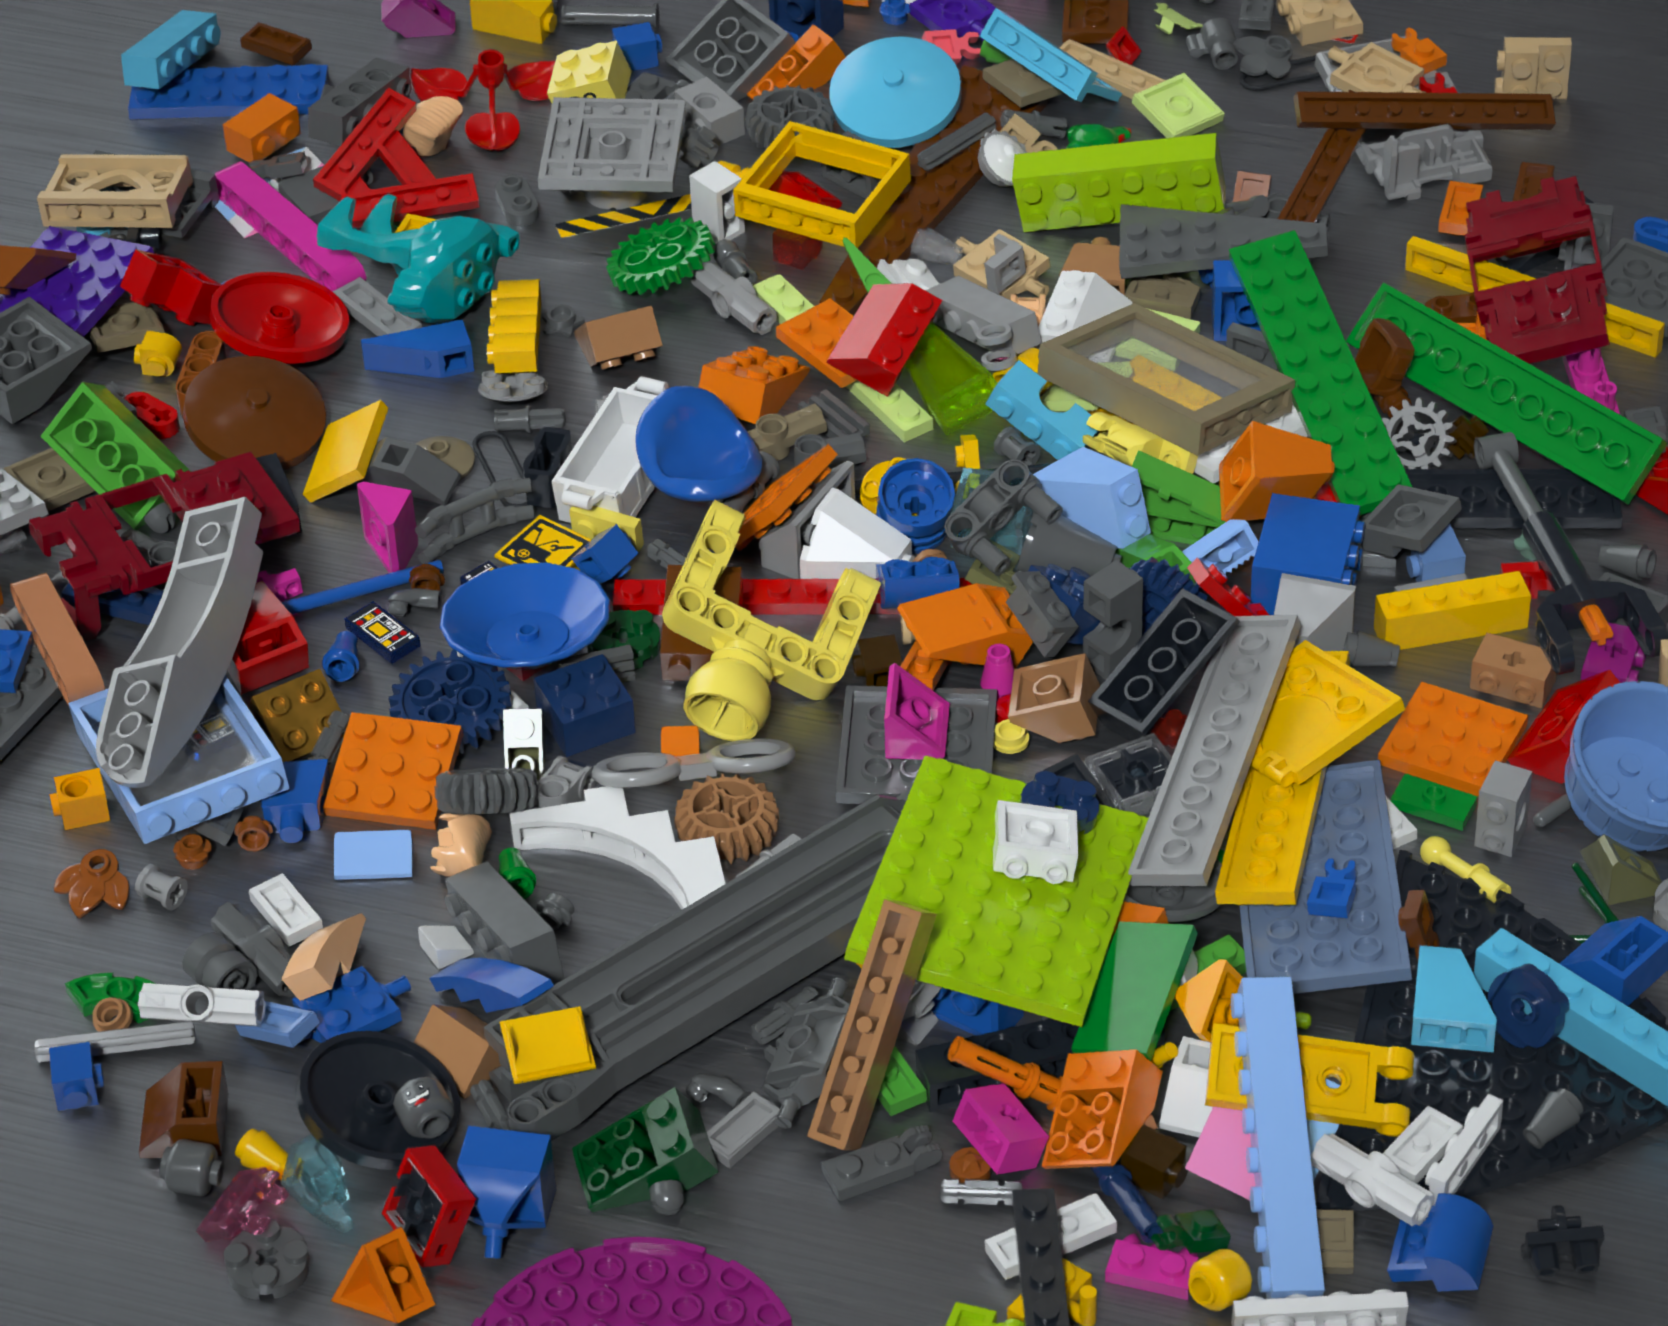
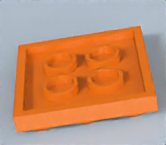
M829 444L772 482L743 513L746 520L739 531L740 537L735 546L738 552L745 548L755 537L759 539L773 524L775 526L781 524L792 513L790 507L793 503L798 505L812 492L809 488L812 483H819L831 472L832 469L828 465L838 454Z
M1421 681L1379 751L1378 760H1380L1381 766L1479 797V791L1494 761L1503 763L1508 761L1507 758L1516 747L1527 727L1528 715Z
M351 712L323 805L325 816L436 830L439 822L438 818L442 812L437 808V800L435 798L434 786H436V776L454 769L463 737L462 726Z

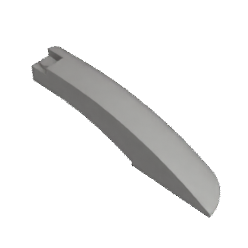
M246 497L185 512L171 571L150 625L124 666L113 670L97 734L96 755L100 767L114 782L122 786L132 788L148 787L177 756L199 725L227 672L247 618L263 551L255 544L262 513Z

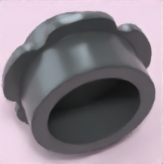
M550 893L544 901L540 900L536 905V909L540 913L539 915L552 929H558L560 926L568 927L570 925L574 907L564 896Z

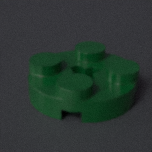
M647 610L609 611L608 624L595 641L587 646V653L631 645L634 657V670L643 667L644 660L651 656L653 660L659 654L661 648L659 627L653 621L652 613ZM619 639H627L626 643H619Z

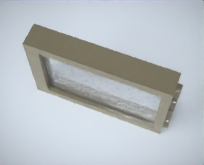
M1136 303L1040 344L1038 375L1197 456L1241 436L1252 421L1266 424L1292 411L1293 400L1291 391L1295 387V379Z

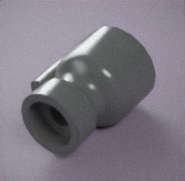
M1217 17L1210 19L1202 26L1201 33L1191 34L1186 38L1190 55L1196 58L1210 53L1213 66L1217 69H1229L1238 61L1236 49L1232 45L1233 41L1236 40L1230 21L1225 18Z

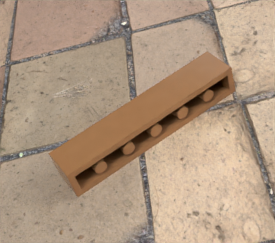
M884 899L807 1137L844 1151L861 1148L937 914L901 901Z

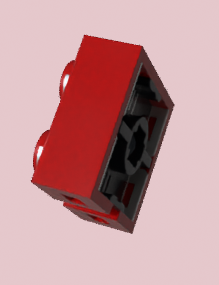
M435 1145L407 1148L396 1175L399 1178L397 1186L391 1188L381 1214L393 1230L403 1227L415 1258L422 1268L448 1265L452 1260L476 1198Z

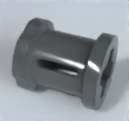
M1016 427L1003 429L997 435L994 442L995 452L998 455L1008 457L1010 460L1017 459L1022 461L1024 459L1023 462L1026 465H1035L1039 460V446L1034 442L1026 441L1022 437L1020 430Z

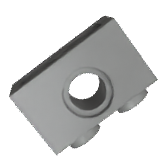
M708 77L674 91L675 100H686L684 125L688 128L691 127L696 130L698 126L701 128L703 126L716 134L712 142L718 146L745 135L744 108Z
M1494 761L1479 791L1474 846L1512 857L1527 827L1532 771Z

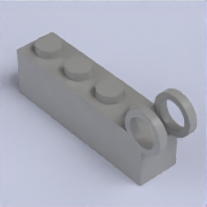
M956 276L925 290L943 300L932 323L989 350L981 358L982 366L986 370L999 371L1010 368L1017 362V354L1041 344L1036 313L967 279ZM1009 357L1004 361L990 362L995 358Z

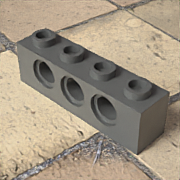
M379 58L373 59L308 107V137L341 146L388 88L407 98L409 97L412 89L410 67Z

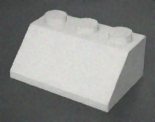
M1077 270L1062 271L1038 327L1041 344L1129 306L1133 302L1096 273ZM1116 346L1087 359L1098 364H1111L1116 352Z

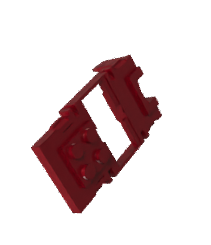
M1576 176L1555 181L1554 177L1540 180L1542 192L1524 200L1502 202L1500 191L1497 190L1486 193V198L1466 202L1469 218L1466 219L1468 233L1464 236L1478 308L1477 312L1481 326L1484 325L1486 339L1529 364L1610 345L1605 321L1607 308L1604 296H1608L1594 222L1590 206L1586 205L1583 190L1580 191ZM1591 235L1596 263L1552 273L1543 278L1526 282L1523 280L1480 291L1476 262L1488 261L1489 259L1501 256L1512 259L1557 248L1564 241Z
M251 451L214 462L213 466L193 472L189 470L183 472L182 469L176 470V482L174 483L168 474H163L85 498L86 510H83L78 501L70 503L71 507L66 508V511L44 518L39 516L29 519L30 534L44 555L50 557L51 547L64 543L67 544L73 554V558L60 561L59 565L63 577H66L74 590L77 629L85 641L96 639L101 628L98 596L119 589L124 595L165 583L168 580L173 563L171 561L150 568L133 541L123 542L116 530H120L122 527L112 509L160 495L172 513L176 512L183 522L186 511L246 497L262 513L255 541L257 546L300 531L299 517Z

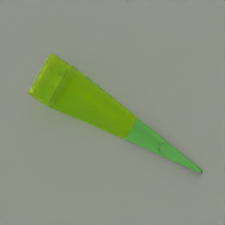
M843 237V245L867 292L870 291L873 284H892L848 238ZM932 322L908 362L906 369L929 415L933 416L947 436L993 411L986 405V402L997 382L984 366Z

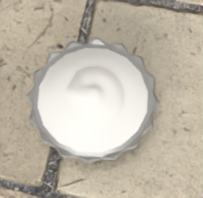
M994 129L991 133L986 132L985 137L981 139V146L978 152V163L984 176L1000 187H1012L1014 155L1027 153L1025 145L1019 143L1016 136H1009L1006 131L999 132Z

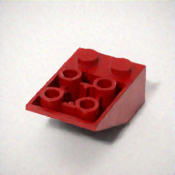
M263 581L257 582L255 585L247 618L227 669L241 695L309 668L308 643L292 614Z

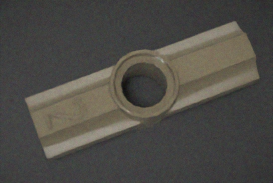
M812 404L784 417L779 414L763 415L756 421V428L748 431L759 451L769 453L779 461L787 457L790 446L794 445L797 438L806 434L819 435L826 432L827 424L821 409L816 404Z

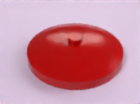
M281 272L248 273L226 281L213 294L209 315L214 332L233 349L248 356L266 357L287 364L316 361L331 355L343 345L349 325L347 308L334 292L313 280Z

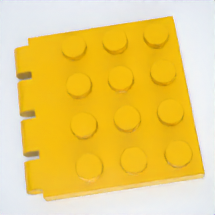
M1305 640L1292 649L1250 766L1260 773H1264L1266 777L1282 787H1288L1294 782L1300 785L1405 710L1403 700L1400 696Z

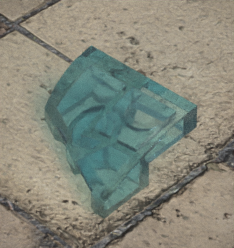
M312 1134L292 1144L280 1183L303 1208L323 1223L343 1233L354 1228L353 1220L341 1207V1204L349 1200L343 1181L344 1172L341 1160L336 1154L315 1139Z

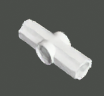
M144 983L142 990L139 992L138 1007L140 1017L143 1019L198 1022L205 1025L229 1024L260 1027L265 1017L266 1003L263 991L210 988L201 985L181 986ZM206 995L209 1001L208 1008L204 1013L198 1015L195 1009L196 1002L199 997Z
M1333 1133L1330 1135L1324 1134L1317 1141L1315 1149L1310 1156L1311 1165L1343 1184L1347 1193L1358 1204L1367 1208H1371L1376 1204L1411 1226L1415 1224L1420 1226L1428 1217L1429 1211L1434 1204V1194L1401 1175L1395 1163L1386 1155L1377 1151H1373L1368 1155Z

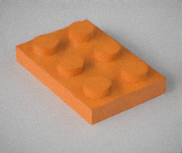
M831 298L776 326V338L838 386L844 388L857 381L826 363L854 317Z

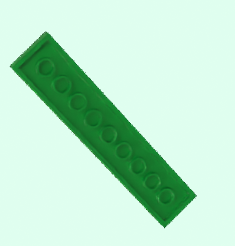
M1292 230L1228 249L1231 264L1279 372L1295 379V387L1291 391L1292 400L1308 438L1331 445V458L1335 468L1328 483L1338 503L1359 505L1360 515L1373 512L1398 484L1412 487L1296 231Z
M1384 282L1346 339L1347 344L1359 351L1362 337H1364L1366 329L1373 319L1382 318L1392 321L1406 333L1415 349L1411 365L1404 376L1405 378L1472 416L1476 415L1482 422L1501 433L1513 432L1517 442L1627 505L1668 444L1661 437Z

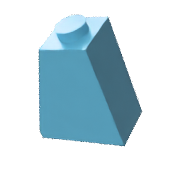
M1420 945L1411 1045L1494 1053L1497 1019L1461 949Z

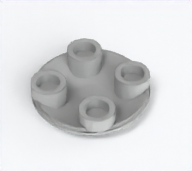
M490 370L481 374L482 382L478 386V392L485 398L501 402H518L541 395L548 389V382L543 377L536 375V372L495 373V370Z

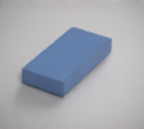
M265 1001V1017L260 1027L235 1025L240 1036L294 1048L320 1022L314 1011Z

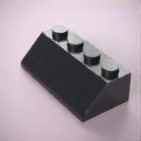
M1182 589L1091 696L1088 703L1103 726L1129 741L1145 736L1240 621L1237 617Z

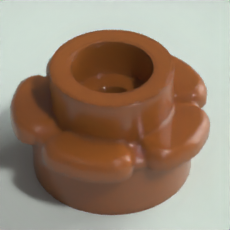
M259 816L245 817L243 822L240 821L235 825L234 834L238 836L239 845L243 849L252 852L264 849L271 839L270 834L273 832L270 822L263 820Z
M197 834L185 835L173 847V852L176 854L175 857L183 868L190 870L205 866L209 861V852L212 850L210 841L202 839Z

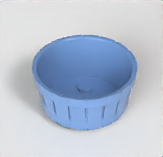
M1637 681L1615 684L1613 687H1607L1595 694L1592 700L1590 699L1583 706L1572 731L1570 754L1567 758L1564 774L1568 799L1580 821L1582 820L1583 824L1596 836L1601 837L1605 834L1632 851L1643 852L1646 850L1648 852L1668 848V687H1665L1663 684L1640 681V683H1637Z

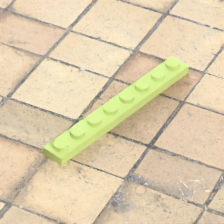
M780 274L753 285L756 296L776 310L777 322L779 324L814 307ZM858 380L846 386L904 443L933 430V418L897 384H895L888 397Z

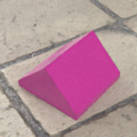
M369 482L358 483L357 489L364 539L388 573L406 569L418 546L412 490Z
M896 663L889 667L884 716L885 759L923 760L925 755L942 759L945 757L950 703Z

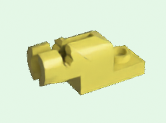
M1096 412L1089 417L1086 425L1097 431H1109L1108 433L1102 432L1094 438L1090 435H1083V443L1088 447L1131 467L1139 450L1194 474L1198 459L1197 455L1117 416Z

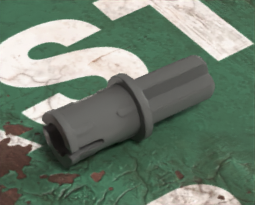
M1006 109L1000 118L1002 128L1016 113L1043 136L1063 139L1066 131L1053 128L1054 126L1067 128L1066 118L1040 115L1038 111L1027 113Z
M526 405L525 409H495L494 427L496 432L519 430L532 433L533 429H542L544 427L562 428L566 423L565 411L562 408L532 409L530 405Z
M807 986L788 1001L776 1003L773 1011L752 1024V1038L757 1040L760 1045H765L785 1032L797 1005L811 1002L810 1000L819 995V993L813 987Z

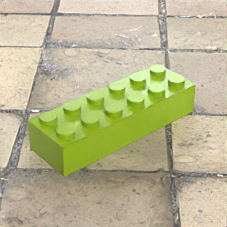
M1216 133L1014 155L1012 181L1023 232L1120 223L1121 204L1217 213L1225 209L1226 184Z

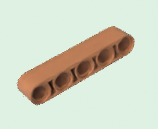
M42 573L10 584L15 606L28 631H32L34 643L67 705L69 706L68 703L105 690L100 671L48 574Z

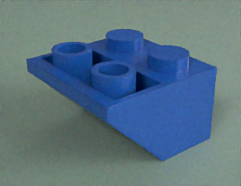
M1642 916L1605 923L1559 964L1624 1005L1629 1006L1668 971V932Z

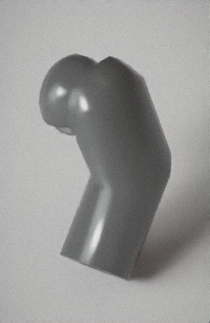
M421 588L394 592L388 599V602H390L388 611L393 616L405 617L408 614V606L439 609L442 602V592Z
M698 1073L691 1077L692 1082L686 1088V1094L696 1101L704 1102L710 1092L733 1108L749 1096L746 1091L728 1078Z

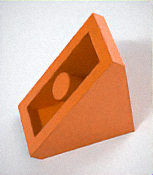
M399 1227L363 1244L331 1299L332 1302L394 1323H399L435 1306V1302L403 1227Z

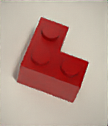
M135 249L119 287L131 294L130 299L133 302L146 307L153 303L161 309L174 311L177 313L175 316L177 320L194 326L196 322L210 324L211 300L221 284L182 259Z

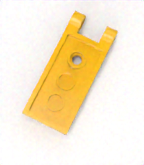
M1213 1024L1205 1106L1242 1111L1243 1108H1247L1246 1095H1240L1238 1087L1239 1070H1244L1243 1058L1236 1057L1234 1046L1235 1032L1240 1031L1239 1026ZM1298 1035L1307 1120L1372 1128L1386 1136L1397 1137L1401 1135L1409 1126L1410 1109L1395 1103H1375L1377 1072H1380L1386 1078L1394 1080H1404L1412 1077L1414 1053L1411 1050L1403 1047H1384ZM1329 1077H1334L1339 1080L1340 1087L1331 1089L1326 1085L1325 1080Z

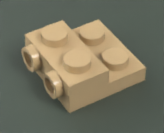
M1277 0V9L1280 16L1285 17L1291 34L1296 35L1302 46L1363 34V22L1349 0Z
M1504 37L1503 51H1497V71H1502L1501 77L1495 78V93L1551 94L1552 99H1567L1572 50L1571 38Z

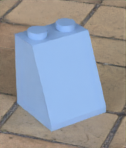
M1081 447L1033 474L1040 480L1042 490L1063 508L1061 515L1116 545L1117 548L1123 549L1151 533L1138 469L1088 448Z

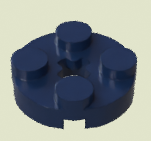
M1050 771L1036 773L1034 780L1024 786L1019 802L1053 808L1061 806L1062 809L1077 811V832L1085 829L1084 835L1094 828L1099 812V801L1095 796L1096 788L1093 784L1087 781H1076L1067 777L1056 776Z
M1527 963L1500 974L1494 979L1488 991V1003L1492 1002L1494 1015L1497 1019L1496 1030L1510 1044L1520 1048H1525L1526 1046L1538 1048L1553 1041L1562 1031L1565 1023V1014L1570 1008L1569 1000L1563 992H1560L1554 981L1533 964ZM1521 998L1530 1004L1532 1013L1528 1015L1524 1013L1525 1005Z

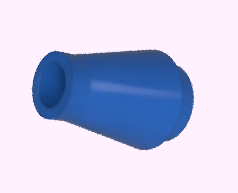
M342 631L338 633L334 643L323 657V668L327 676L334 681H347L355 676L359 670L358 639L352 632Z

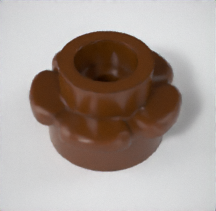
M422 564L410 571L411 577L409 582L411 589L421 588L440 591V586H443L445 583L444 575L432 564Z

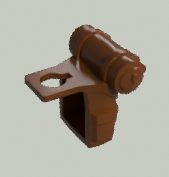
M1375 318L1366 329L1364 337H1362L1355 362L1369 393L1378 402L1380 410L1391 419L1393 417L1389 409L1391 406L1400 411L1403 409L1402 400L1405 399L1412 405L1406 389L1401 384L1411 365L1415 349L1406 333L1396 324L1387 319Z

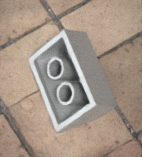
M846 461L832 468L831 472L819 483L815 484L813 482L809 487L812 492L798 505L793 503L790 507L792 513L778 526L773 525L760 537L759 549L761 550L762 567L793 579H801L800 556L803 546H810V538L816 526L811 524L817 506L832 487L839 489L855 500L853 462Z

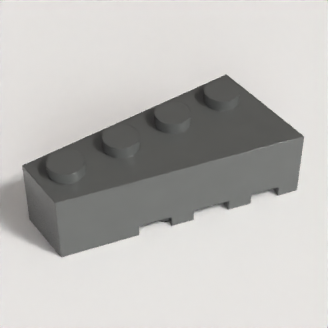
M488 861L445 878L448 894L444 896L446 907L452 917L459 919L485 958L503 960L526 967L551 979L553 985L564 980L554 930Z

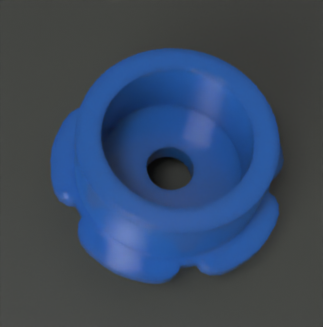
M886 0L881 3L880 14L885 23L900 25L907 21L910 9L909 4L905 0Z

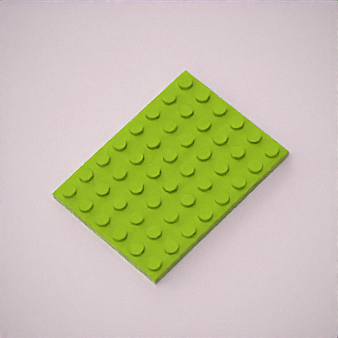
M925 755L847 944L844 959L863 965L884 899L901 901L937 914L916 980L1082 1027L1130 886L1132 875H1129L1128 871L1148 817L1099 804V812L1094 828L1085 835V829L1078 831V860L1073 882L1063 881L1059 884H1051L1043 878L1025 875L1016 879L1010 878L1003 872L993 871L995 812L998 800L1019 803L1026 783Z

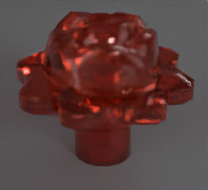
M1177 709L1168 711L1165 718L1160 717L1155 723L1151 735L1158 738L1160 745L1175 749L1188 715H1182V712Z

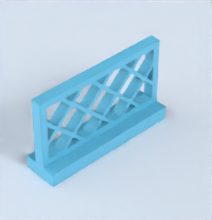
M995 8L979 36L1076 101L1082 102L1087 92L1118 102L1123 94L1098 78L1097 72L1003 10Z

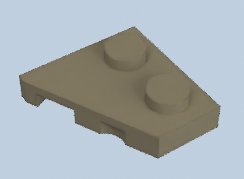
M1177 273L1132 277L1124 296L1144 308L1191 319L1200 299V287L1189 280L1181 279Z

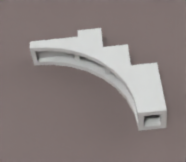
M605 786L584 790L585 801L509 813L514 848L518 850L542 848L578 850L603 855L628 864L655 880L673 897L681 910L726 884L714 836L675 843L668 810L629 816L623 788Z

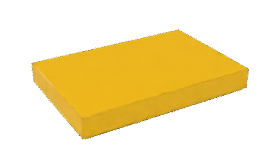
M378 400L327 425L303 491L304 497L310 503L365 477L388 412V407L382 400Z

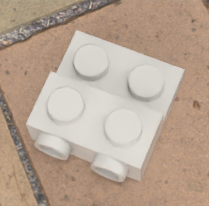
M998 800L995 812L993 871L1003 872L1006 876L1014 879L1025 875L1043 878L1051 884H1059L1063 881L1073 882L1078 860L1077 811Z

